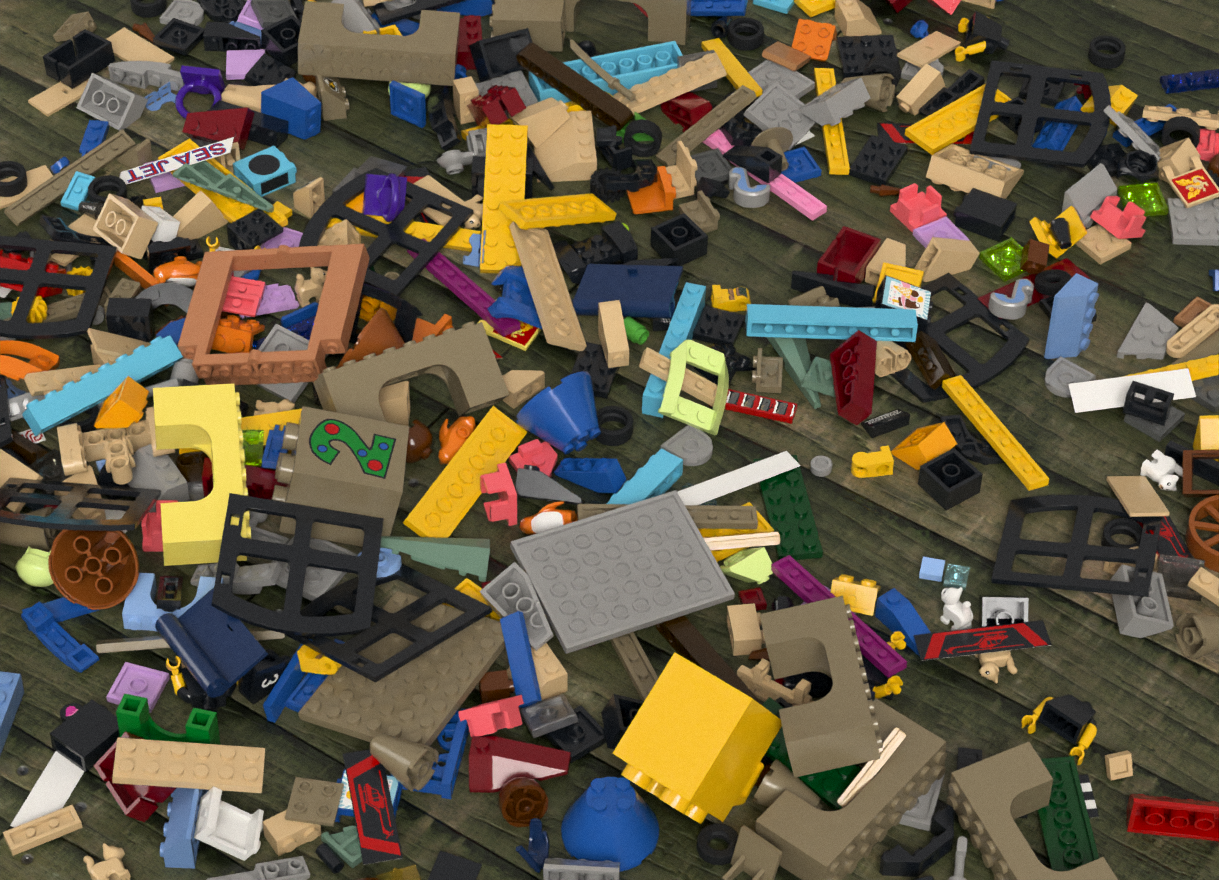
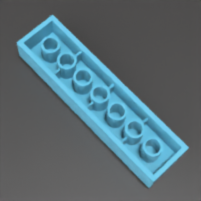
M671 41L590 58L612 77L619 79L621 85L631 89L632 86L645 83L652 77H659L671 69H677V57L683 55L676 42ZM582 59L563 62L612 96L618 93L616 89H610L608 83L596 74ZM529 71V86L538 102L551 97L564 103L572 101Z

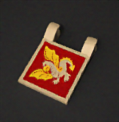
M1198 155L1190 157L1192 162L1189 163V166L1192 170L1174 176L1169 165L1162 167L1161 177L1169 183L1186 208L1219 197V187L1203 167Z

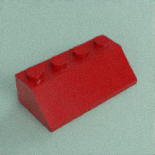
M0 249V268L30 269L33 257L25 259L22 258V254L14 252L7 254L3 253V249ZM49 262L46 272L66 274V269L59 268L57 263ZM0 283L1 287L13 289L20 292L22 291V288L24 286L20 284ZM41 287L37 296L45 298L62 294L63 289Z
M1130 794L1127 804V832L1219 841V802Z

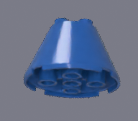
M586 371L560 379L562 384L552 390L550 387H547L538 393L519 411L516 416L518 418L516 420L517 424L559 449L565 455L574 449L577 452L583 450L588 445L586 443L588 440L594 439L601 434L592 378Z
M604 777L592 780L591 785L569 807L562 820L561 836L565 849L571 857L574 856L578 860L620 862L621 872L640 865L644 858L653 853L659 839V824L653 810L630 785V781L627 778Z

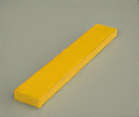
M719 38L701 42V48L704 51L714 50L727 73L725 77L736 90L744 85L754 91L757 97L763 94L762 88Z

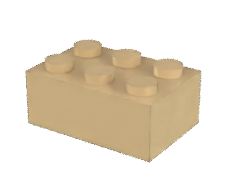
M109 193L92 230L112 246L117 247V250L122 254L142 259L156 231L158 222L129 199Z

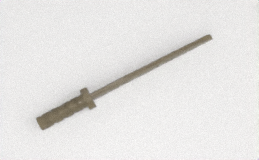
M570 40V48L596 74L608 83L610 89H616L630 101L636 98L634 93L619 83V79L608 74L574 40Z

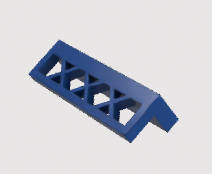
M1074 96L1058 102L1054 109L1082 112L1080 110L1082 104ZM1046 121L1032 147L1063 151L1078 125Z

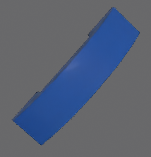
M40 601L21 614L25 623L43 645L71 669L82 673L99 661V657L85 644L80 645L55 621L54 615Z

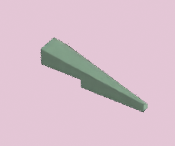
M206 160L192 165L185 163L172 173L173 177L267 212L272 213L274 211L272 204L230 173L227 176Z
M766 337L779 356L783 357L785 370L814 409L821 407L818 392L801 387L800 385L811 364L806 339Z
M381 536L380 547L392 549L393 554L398 555L400 552L411 555L412 560L443 570L445 568L459 570V575L462 576L470 573L479 576V581H486L490 539Z

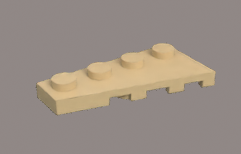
M1145 105L1142 118H1147V121L1158 122V120L1167 122L1171 118L1185 116L1193 119L1199 126H1205L1208 130H1217L1219 128V111L1217 114H1211L1209 110L1200 109V111L1192 113L1188 108L1172 111L1171 107Z

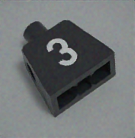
M267 649L268 655L239 679L238 691L252 705L268 696L291 660L288 655L280 657L273 650Z

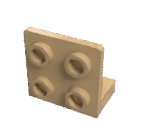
M677 141L676 165L666 167L667 173H670L672 177L671 186H675L676 198L674 199L694 195V186L697 185L695 177L697 163L695 159L691 158L688 147H685L682 141Z
M346 219L325 230L318 246L361 244V234Z

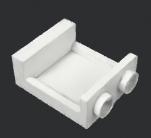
M213 787L201 797L194 838L245 861L252 854H256L260 848L261 841L259 838L263 828L262 819L264 811L258 809L255 813L250 814L221 800L222 790Z

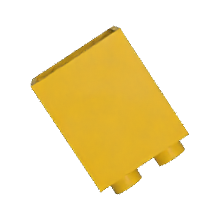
M674 652L613 751V754L627 762L626 767L621 773L622 776L652 793L679 812L700 824L703 823L708 813L724 822L782 727L780 718L753 698Z

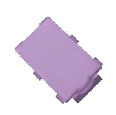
M279 283L266 285L256 316L298 308L300 305L295 300L291 286H278Z

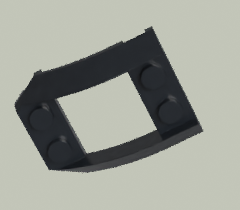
M363 284L349 343L355 344L359 339L357 338L362 331L357 329L363 295L395 307L397 312L394 325L405 343L412 341L417 316H423L418 308L390 292Z

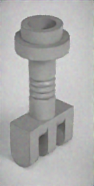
M961 836L957 840L954 876H951L948 880H967L963 877L967 851L966 837Z

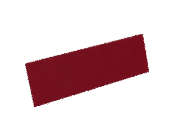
M1068 258L1042 270H1062L1069 273L1071 277L1078 273L1090 279ZM1030 274L1021 278L1028 279L1034 284L1031 303H1027V307L1039 302L1041 299L1050 297L1037 292L1035 289V277L1037 274ZM1016 281L977 299L989 309L990 294L994 292L1011 298Z

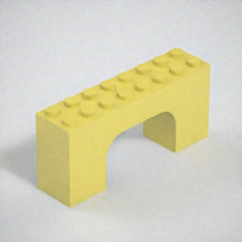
M234 384L153 388L156 450L195 448L203 451L208 455L212 463L214 486L207 497L198 501L161 503L164 566L218 563L229 494L248 496L246 468H244L245 455L243 431L241 430L242 420L239 407V392H235ZM246 511L243 516L241 536L251 539L249 511ZM232 516L230 525L238 526L239 518ZM239 555L236 561H247V556Z

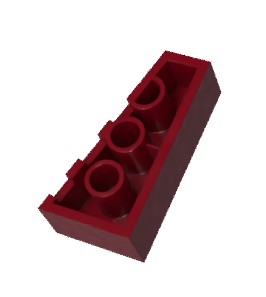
M860 330L830 353L838 415L855 425L860 424L872 414L877 341Z
M207 457L204 459L202 472L204 498L214 488L212 463L210 458ZM244 465V468H246L248 496L272 500L274 486L285 487V483L277 482V479H275L274 470Z

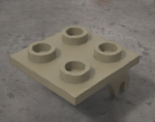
M296 777L285 820L334 827L344 784Z
M744 825L741 827L730 863L733 866L722 879L733 880L744 871L753 878L752 880H774L783 852Z

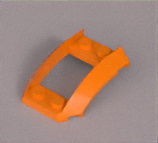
M0 340V354L17 355L30 359L26 363L14 357L0 355L1 375L19 381L21 378L24 379L27 373L50 371L59 367L60 359L57 354L27 342Z

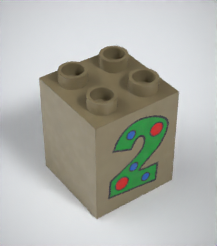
M303 406L299 423H286L282 449L292 451L291 454L279 452L275 479H277V482L285 483V487L275 485L272 500L384 518L382 536H390L403 493L409 426ZM281 516L279 532L294 535L296 520ZM314 522L312 524L311 538L362 547L364 531L356 528Z

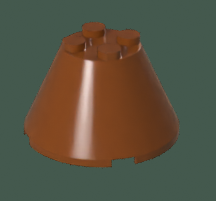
M383 307L376 312L357 337L359 338L353 348L348 349L336 369L342 367L343 363L355 359L356 362L364 360L363 357L375 353L378 356L385 349L396 347L397 350L403 347L405 342L388 312Z
M62 530L54 539L48 558L49 572L56 588L70 602L78 603L92 610L107 609L121 603L134 589L139 575L138 555L134 545L122 531Z

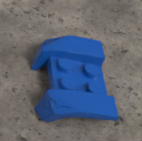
M506 266L491 283L494 286L504 285L502 297L499 296L487 308L489 313L497 319L514 318L542 329L523 267Z

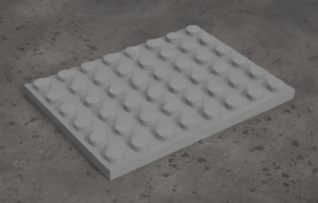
M676 490L511 541L510 548L521 569L529 576L543 611L566 654L732 600L735 595Z

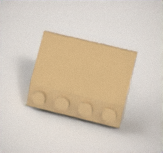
M591 111L569 112L570 118L537 149L534 147V152L551 182L587 181L591 179L593 172L597 171Z
M951 144L932 155L926 178L931 179L935 184H945L950 186L951 190L964 191L968 194L972 188H976L1006 199L1024 173L1023 169L987 156L977 155L982 158H974L973 154H969L970 150L955 144ZM987 160H990L997 164H993L991 168H988L989 161Z

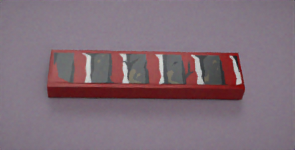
M728 389L725 410L792 424L798 404Z

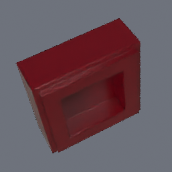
M760 587L738 591L741 605L755 603L756 611L767 608V603Z

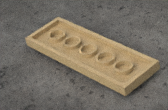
M716 52L709 53L696 61L687 62L682 67L671 69L659 77L655 76L645 83L632 86L628 90L636 95L633 101H630L619 92L614 94L613 97L627 106L634 115V112H643L722 78L727 73Z
M117 738L112 783L206 790L216 787L222 791L262 793L265 748Z

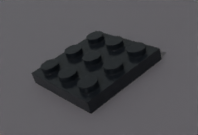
M893 35L844 36L836 38L843 78L863 76L867 63L875 56L890 57L900 66ZM872 69L873 74H889L884 69Z

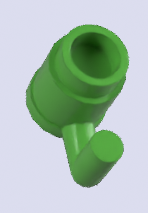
M626 317L624 325L627 339L633 343L643 345L649 337V331L632 317Z

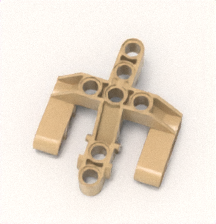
M154 406L146 408V420L138 421L137 423L133 422L128 428H104L82 433L81 427L77 423L57 427L65 476L87 472L86 461L91 462L105 459L107 473H112L114 482L120 485L126 484L133 478L132 468L136 467V463L132 455L138 449L151 444L153 457L176 453L175 449L156 450Z

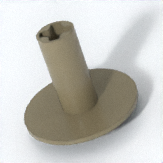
M774 127L756 136L751 146L768 147L783 156L781 171L789 167L784 152L790 148L793 142V135L790 130L784 127Z

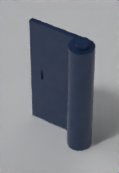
M588 264L576 295L571 300L576 316H598L599 302L620 300L623 317L672 319L675 312L674 294L684 270L683 266Z
M212 588L179 618L172 613L159 617L155 628L209 697L215 698L223 695L225 691L266 657L268 653L241 620L233 618L211 606L214 588Z

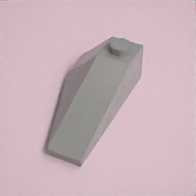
M516 562L512 563L480 590L487 605L492 607V610L500 618L517 611L523 612L529 643L536 651L554 636L529 576Z

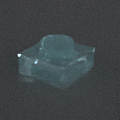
M948 563L943 586L957 589L962 587L963 590H966L970 567Z

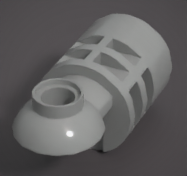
M487 128L468 131L466 136L468 152H461L460 150L444 152L436 160L437 163L446 169L447 174H457L464 171L463 166L472 165L473 156L486 157Z

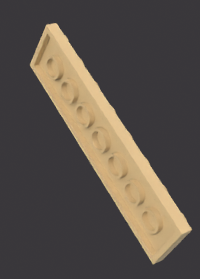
M513 221L509 227L547 343L570 350L584 351L587 345L548 230L542 228L523 230Z

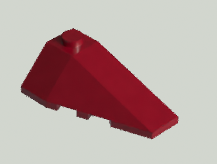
M472 736L469 751L470 792L494 793L501 791V787L517 777H527L543 781L567 775L571 752L497 736Z

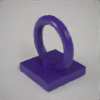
M181 66L180 73L184 86L176 95L175 105L178 113L186 119L187 113H190L183 105V99L188 92L213 94V105L219 100L222 101L221 94L226 87L219 69Z
M366 173L362 214L383 216L385 221L392 222L404 209L407 177L397 176L394 173L388 175Z

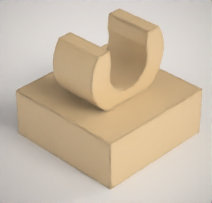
M1128 750L1105 755L1108 779L1112 781L1133 776L1132 755Z

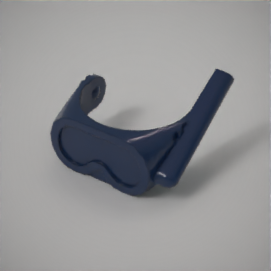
M533 818L530 821L528 852L522 845L517 846L516 851L524 858L530 868L540 873L544 867L545 859L549 856L550 845L547 832L542 831L541 820Z

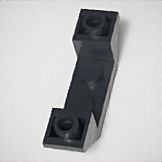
M948 805L945 809L938 810L932 816L930 833L934 837L923 849H917L913 855H910L899 844L892 850H886L880 858L879 873L884 876L919 877L952 851L954 839L953 807Z

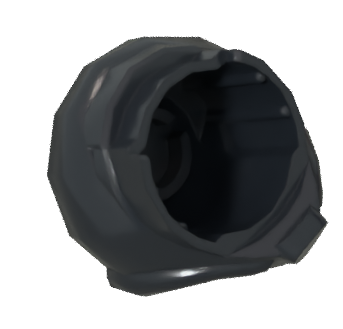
M1142 150L1129 152L1121 157L1116 165V178H1122L1134 186L1150 181L1157 183L1160 179L1156 156Z

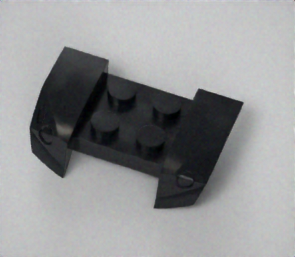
M620 221L602 226V234L574 242L571 245L565 240L553 244L558 262L572 283L580 284L588 264H610L619 260L624 264L632 260H638L636 243L631 233Z

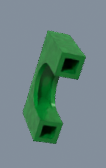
M124 694L117 708L116 716L120 737L125 732H129L145 740L221 745L216 712L193 708L185 725L186 733L177 734L159 727L152 720L147 698Z

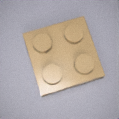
M1099 224L1087 229V234L1075 243L1100 265L1131 248L1129 240L1118 239Z

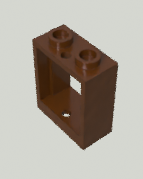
M1183 450V496L1211 497L1219 495V490H1193L1194 459H1219V450Z

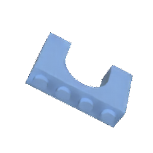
M139 573L134 589L125 599L122 612L124 629L157 631L155 624L159 617L172 613L179 618L214 588L216 577L200 576L194 600L183 608L176 609L173 612H166L162 609H157V605L154 603L157 590L155 574Z

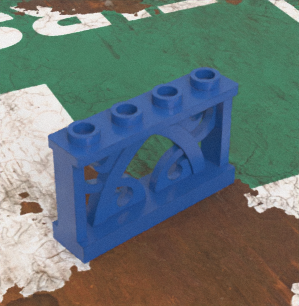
M458 711L448 722L450 724H447L437 737L439 745L449 751V753L438 755V762L442 761L446 765L440 767L437 764L435 768L436 762H434L431 769L435 770L431 778L435 780H429L418 792L438 794L446 799L452 798L469 734L467 720L460 721ZM442 735H445V739L447 737H451L452 740L450 742H445L442 739Z

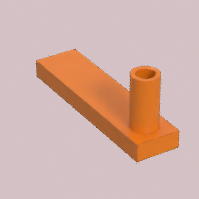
M117 250L114 259L115 266L131 279L139 282L144 289L159 284L155 277L130 257Z

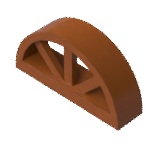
M1215 495L1200 501L1193 508L1189 516L1185 540L1188 550L1199 563L1219 573V552L1210 548L1219 543V534L1203 542L1196 532V529L1219 533V524L1200 522L1201 519L1211 515L1219 523V495Z

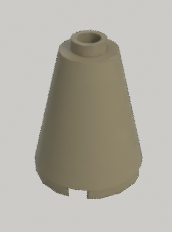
M883 73L846 77L840 82L843 83L861 77L871 97L864 104L877 111L887 112V106H891L893 103L895 85L891 82V79H894L891 74Z
M45 507L26 514L48 517L55 509ZM0 522V543L23 548L30 546L32 549L50 552L52 543L57 537V531L61 529L30 527Z
M1185 613L1179 617L1176 622V627L1179 626V634H1175L1178 648L1185 657L1189 656L1191 659H1198L1219 649V616Z
M384 733L373 737L370 742L371 755L410 792H414L413 789L421 790L433 776L435 770L431 768L433 763L436 762L438 764L439 760L438 752L435 748Z
M777 759L771 765L770 772L765 775L752 800L756 804L770 807L787 789L819 810L823 806L819 803L821 798L798 777L794 778L793 772Z

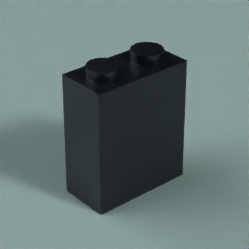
M972 188L969 194H965L962 204L957 206L954 211V217H956L955 226L999 242L1015 219L1017 203Z
M90 700L50 733L52 749L87 773L117 741V738H120L117 717L109 712L104 705H99L94 700Z

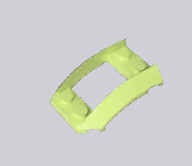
M685 340L670 352V368L662 396L664 398L658 413L716 436L725 409L729 386V373L724 353L692 340ZM686 363L718 376L713 409L679 396Z

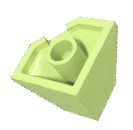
M765 547L743 549L725 559L724 565L720 566L723 574L747 583L757 582V584H761L769 580V575L773 573L771 571L772 562Z

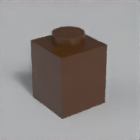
M1030 239L1023 247L1020 269L1030 274L1042 272L1047 266L1050 245Z
M507 670L485 673L479 681L481 703L484 704L509 698L510 693H514L513 679H508Z

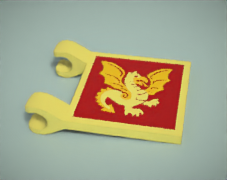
M485 320L478 322L483 323L487 335L524 351L529 348L542 330L518 320L520 322V330L503 337Z

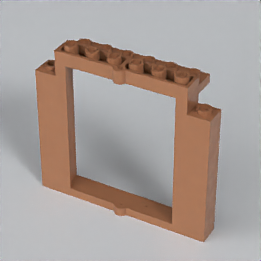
M346 244L307 247L280 245L278 248L205 252L178 343V348L183 358L193 360L192 366L198 378L204 379L206 385L314 382L318 375L327 368L324 361L326 354L347 352L370 259L365 245ZM328 266L307 350L261 352L253 349L250 353L210 354L233 271Z

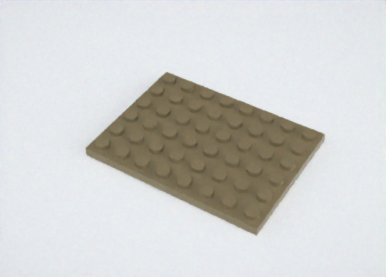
M396 591L382 609L389 613H396L420 597ZM440 604L409 623L427 632H434L465 612ZM483 617L376 683L345 666H341L334 675H328L298 712L300 720L367 742H371L373 737L384 733L431 746L506 647L500 621ZM371 622L370 627L374 626L376 623ZM392 633L357 654L379 664L414 643ZM360 662L357 664L360 667L364 666V664Z

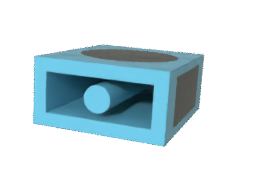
M275 146L233 163L234 175L261 197L296 182L295 173H297L294 163L290 162L285 157V154L282 151L280 152Z

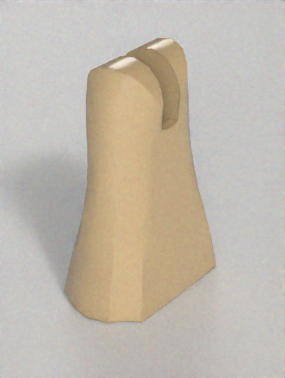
M228 84L221 94L222 101L244 108L248 107L261 113V92L275 85L243 86Z
M877 341L875 374L881 378L905 369L911 362V354L893 341Z

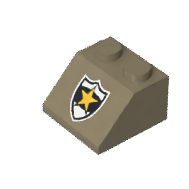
M315 76L317 98L321 102L323 121L347 118L346 110H349L348 98H346L345 87L340 85L339 79L337 77Z

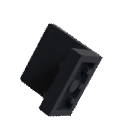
M257 209L227 225L228 244L235 250L254 249L257 245H261L284 232L283 227L261 209Z
M730 344L707 346L724 353L729 373V385L736 371H752L756 369L753 368V363H751L749 357L740 355L736 352V348ZM693 366L695 370L718 385V376Z

